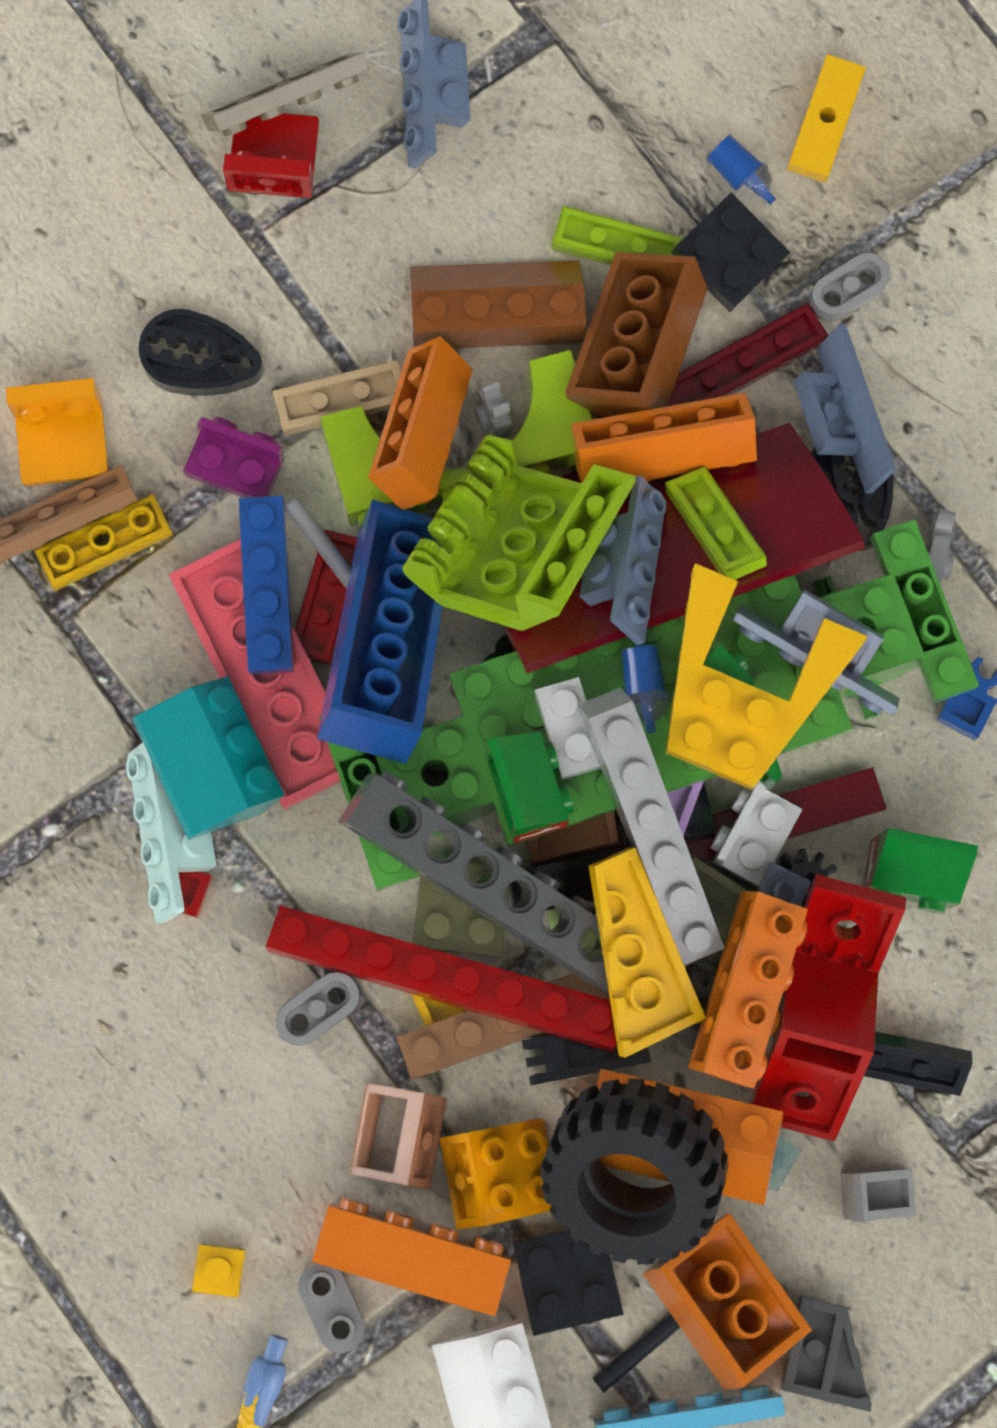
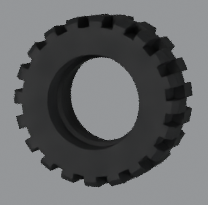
M633 1078L629 1079L627 1084H621L619 1079L602 1082L600 1090L597 1086H591L580 1092L578 1098L571 1100L567 1104L561 1118L558 1119L541 1165L540 1176L543 1180L541 1187L543 1196L547 1204H552L550 1212L559 1225L564 1223L567 1226L566 1233L574 1241L582 1240L588 1244L587 1249L599 1256L601 1252L612 1255L613 1261L626 1263L627 1259L637 1260V1265L652 1264L655 1258H660L662 1262L679 1257L680 1250L686 1253L699 1245L700 1238L707 1236L713 1226L728 1169V1155L723 1150L725 1142L717 1128L711 1129L713 1120L703 1109L697 1111L693 1107L694 1101L685 1094L681 1093L677 1096L669 1092L670 1086L658 1082L656 1086L645 1085L644 1079ZM612 1154H626L639 1157L662 1171L671 1184L656 1188L630 1185L611 1174L599 1158Z

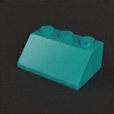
M229 676L190 687L136 715L132 719L188 840L259 816L285 796Z

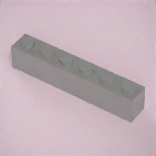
M617 688L577 705L630 846L635 847L683 964H689L724 949L633 700L621 688Z

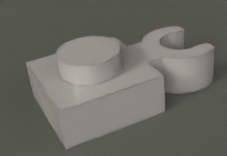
M499 381L481 387V390L478 391V407L474 408V413L483 432L489 430L491 435L505 439L511 435L512 422L508 415L510 406L508 401H504Z
M940 508L937 515H933L928 543L925 545L939 583L942 579L948 580L952 571L954 555L948 553L951 543L949 538L956 517L955 512Z

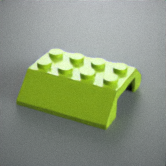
M487 435L483 438L475 454L468 462L469 470L476 477L470 473L459 476L456 485L452 487L435 514V518L427 527V531L430 532L429 534L438 543H435L434 540L421 538L415 546V551L410 554L402 570L412 582L439 605L523 631L559 616L636 482L635 475L593 464L583 483L575 482L517 465L513 441Z

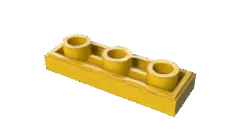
M829 54L826 55L786 170L824 183L827 182L866 70L865 66ZM821 119H827L830 123L823 122Z
M151 494L126 506L117 513L108 514L77 531H72L34 549L52 588L54 591H57L171 537L173 533L154 494ZM100 537H110L106 545H96Z

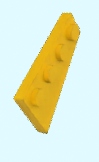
M635 847L626 848L589 865L618 1054L624 1058L706 1019Z

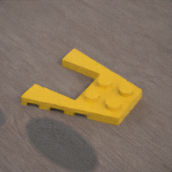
M695 563L690 578L691 583L686 605L684 631L679 653L678 672L665 753L752 790L855 656L868 636L824 618L789 701L779 698L703 665L738 581Z

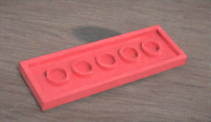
M241 539L168 574L219 679L229 676L285 796L279 800L282 807L287 810L340 783L328 743L317 739L320 725L319 716L322 715L326 692L293 625L294 672L250 675L248 672Z

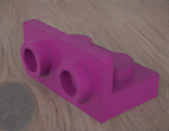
M200 417L197 424L199 434L183 470L185 476L243 498L270 496L284 462L282 447L277 445L278 441L261 432H254L253 436L237 430V425L221 417H214L213 420Z

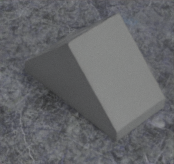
M912 1169L841 1173L844 1219L862 1222L916 1215Z

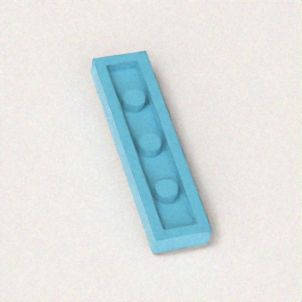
M755 1385L741 1388V1396L723 1399L722 1392H711L696 1395L694 1404L677 1406L676 1399H667L649 1403L650 1411L631 1413V1409L628 1406L603 1410L604 1418L593 1419L594 1428H710L785 1416L783 1398L778 1392H769L768 1385Z

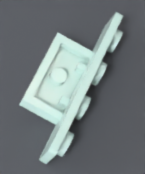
M141 743L128 753L126 772L129 780L132 782L135 800L133 814L136 822L139 824L141 835L140 855L147 871L149 883L148 902L151 909H153L155 922L166 923L184 912L178 872H207L216 867L217 864L211 832L188 840L144 743Z

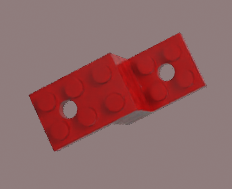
M816 874L803 907L808 909L805 917L807 932L802 944L796 947L791 964L794 967L793 979L789 988L783 991L778 1007L781 1013L780 1023L772 1037V1046L767 1056L765 1072L762 1078L758 1080L749 1104L782 1111L784 1116L781 1128L835 1142L874 1054L879 971L905 913L906 897ZM850 920L857 924L852 928H846L837 923ZM807 1092L810 1093V1095L808 1097H802L796 1095L795 1093Z

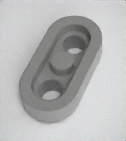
M863 253L822 277L815 284L810 296L812 310L824 320L836 321L844 318L884 291L890 278L888 264L883 258L873 253ZM859 276H869L872 279V283H862ZM832 296L838 301V304L835 306L828 305L824 298Z
M338 972L330 973L320 978L281 1007L276 1017V1028L279 1035L286 1042L296 1046L307 1045L316 1040L356 1009L359 1003V990L356 983L348 975ZM334 988H341L345 991V1000L339 1005L330 1003L328 999L329 992ZM299 1014L305 1015L308 1018V1026L301 1032L295 1031L291 1025L292 1019Z
M312 1263L303 1271L299 1279L300 1296L322 1344L330 1351L336 1353L349 1352L359 1345L364 1336L365 1322L343 1272ZM325 1277L329 1280L331 1287L328 1293L321 1295L315 1292L313 1282L316 1278ZM339 1320L346 1321L350 1326V1333L343 1338L335 1336L332 1330L333 1324Z

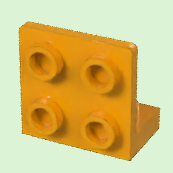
M94 378L5 388L7 405L16 421L20 477L24 486L89 480L109 471L102 395Z
M542 1118L439 1138L456 1230L488 1226L550 1211L552 1204H547L541 1188L543 1184L540 1176L541 1165L549 1145Z

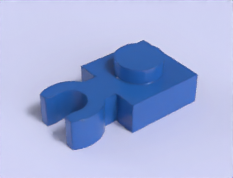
M977 657L971 662L979 687L946 699L935 720L974 741L979 738L997 702V699L986 694L988 690L997 685V669L993 672L991 679L981 677L979 674V666L983 661L981 657Z

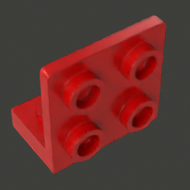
M283 113L261 121L260 116L245 121L247 128L233 134L231 154H224L223 173L227 191L312 198L319 118L317 116Z

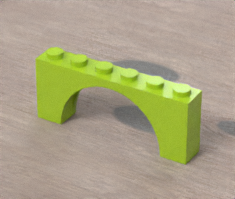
M571 350L529 361L528 379L531 390V406L522 428L512 440L517 465L547 474H552L551 471L568 467L569 471L577 470L571 424L592 420L590 410L567 399L565 395L575 366ZM358 406L321 416L323 435L349 525L359 524L361 527L372 499L398 507L368 478L380 438L371 427L363 407ZM469 467L444 469L436 498L406 510L420 513L426 510V505L440 501L444 502L461 474L470 473L475 477L476 475L472 474Z

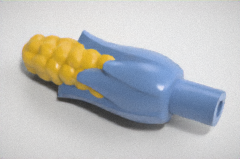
M271 1334L264 1355L257 1356L251 1363L246 1378V1385L243 1389L244 1395L238 1416L239 1423L236 1428L264 1427L269 1412L284 1382L286 1367L281 1360L288 1343V1339L285 1337Z

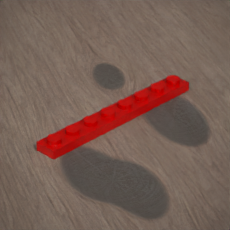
M281 905L265 946L267 952L613 1053L617 1041L610 1000Z

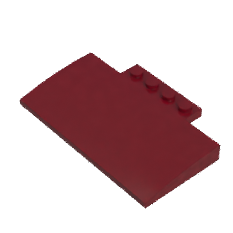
M790 423L756 434L757 461L742 463L734 467H720L708 470L766 555V567L736 579L738 583L731 598L865 549L864 539L844 504ZM577 470L558 476L580 483ZM684 474L654 479L648 482L666 500V512L663 520L661 546L658 553L647 629L685 615L691 583V572L695 563L718 573L666 493L665 482ZM631 490L616 516L628 512ZM583 574L559 616L523 631L502 625L526 674L627 637L610 621L613 599L589 606L579 597Z

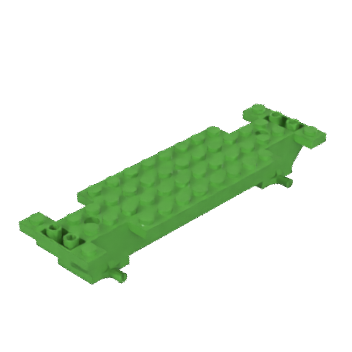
M915 520L873 533L870 537L884 573L883 577L838 592L834 588L831 576H827L824 579L821 578L813 583L820 599L884 636L883 641L861 676L879 686L884 682L901 677L906 672L920 667L933 703L975 690L979 687ZM789 576L731 598L708 652L709 654L719 644L727 651L730 649L735 650L748 664L749 670L747 673L752 677L756 688L787 701L790 699L803 665L799 667L782 658L778 654L780 648L765 639L762 643L749 639L738 630L740 624L733 621L743 605L782 628L802 595L796 576ZM685 615L647 629L645 643L640 644L658 647L667 692L666 696L652 700L655 733L647 734L642 703L633 702L667 793L718 776L665 753ZM627 636L527 674L516 652L449 673V679L462 717L426 729L423 725L422 734L406 764L327 742L348 805L367 775L378 774L382 776L385 771L408 785L405 792L416 800L421 801L423 797H426L446 809L447 812L444 818L456 826H459L461 822L468 824L470 821L491 815L495 811L507 847L536 838L533 837L513 843L485 756L487 740L499 736L540 731L543 742H549L534 691L579 677L586 701L617 688H621L625 692L621 652L627 648L640 645H636ZM843 686L842 690L830 687L779 755L850 732L853 728L841 697L857 696L858 698L860 695ZM860 703L865 720H870L883 714V712L881 714L875 713ZM434 765L444 768L448 774L447 781L437 787L427 785L422 779L424 770ZM601 768L563 780L560 779L558 769L553 770L558 787L566 785L574 812L567 814L569 819L567 827L617 810ZM397 806L389 815V824L395 832L399 833L407 826L408 816L402 807ZM436 831L431 836H442V834ZM359 836L377 891L421 877L418 873Z

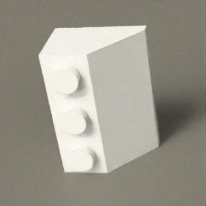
M521 1318L432 1344L454 1428H552Z

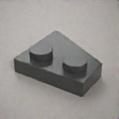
M799 1295L797 1309L812 1331L788 1350L780 1389L871 1412L872 1403L870 1396L867 1395L861 1371L862 1364L858 1348L854 1344L853 1328L847 1307Z

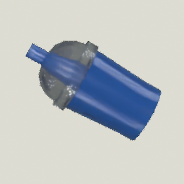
M731 134L722 140L707 157V160L736 191L735 195L738 198L742 197L751 202L764 198L770 205L776 200L769 192L773 182L772 175L768 170L769 166L765 162L761 163Z
M654 645L630 647L621 652L625 693L633 700L640 722L646 725L647 734L655 733L654 721L661 719L665 715L667 703L670 702L669 692H666L658 647Z

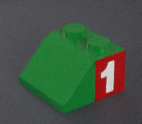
M540 731L488 739L485 756L513 843L567 827L569 822L567 814L574 812L566 785L558 787L553 773L554 769L559 768V762L552 742L544 743Z
M888 828L870 840L863 886L903 896L908 901L919 902V910L944 914L945 908H953L961 903L977 857L978 845Z

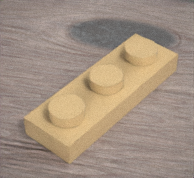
M398 360L273 390V397L283 435L287 436L322 427L321 416L358 406L363 407L366 416L389 410L401 375Z

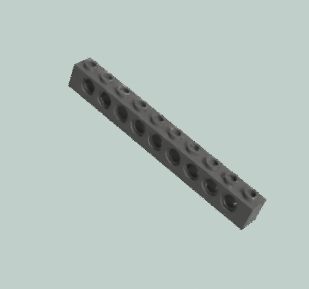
M384 771L382 776L370 774L365 777L338 823L609 996L598 921L595 916L596 909L593 904L576 895L570 900L558 892L561 885L556 880L540 871H537L533 876L520 867L523 860L513 852L501 846L495 851L484 844L482 841L485 835L465 822H461L459 826H456L444 818L447 810L426 797L418 801L407 794L405 791L408 785L396 776ZM397 806L402 807L408 816L407 826L399 833L395 832L389 824V815ZM436 831L440 832L446 840V849L439 857H434L428 849V840ZM477 856L483 862L484 873L478 881L473 882L467 875V864L473 857ZM516 881L521 887L522 895L516 905L510 906L505 898V890L511 882ZM553 905L558 911L559 921L552 930H548L543 923V915L546 909ZM591 930L595 935L596 944L590 953L585 954L581 948V939L587 931ZM685 967L699 1003L702 1002L706 1009L711 992L705 987L708 980L699 973ZM700 1023L697 1025L693 1024L671 1036L693 1050Z

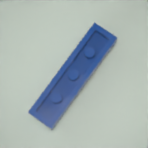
M283 495L239 498L247 665L250 675L294 672L285 501Z

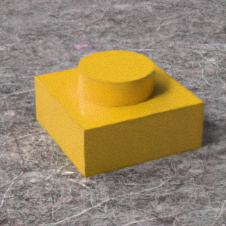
M199 1244L192 1292L238 1298L240 1296L246 1249Z

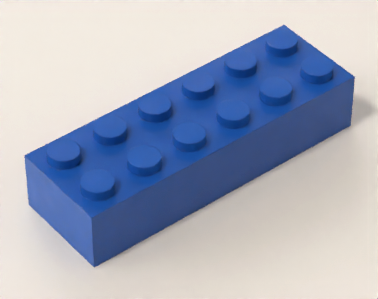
M372 499L357 536L317 739L404 764L407 763L422 734L443 606L439 605L412 582L402 569L410 554L415 551V546L421 538L434 540L435 543H438L429 534L430 532L427 531V527L434 518L406 509L401 510L399 507Z

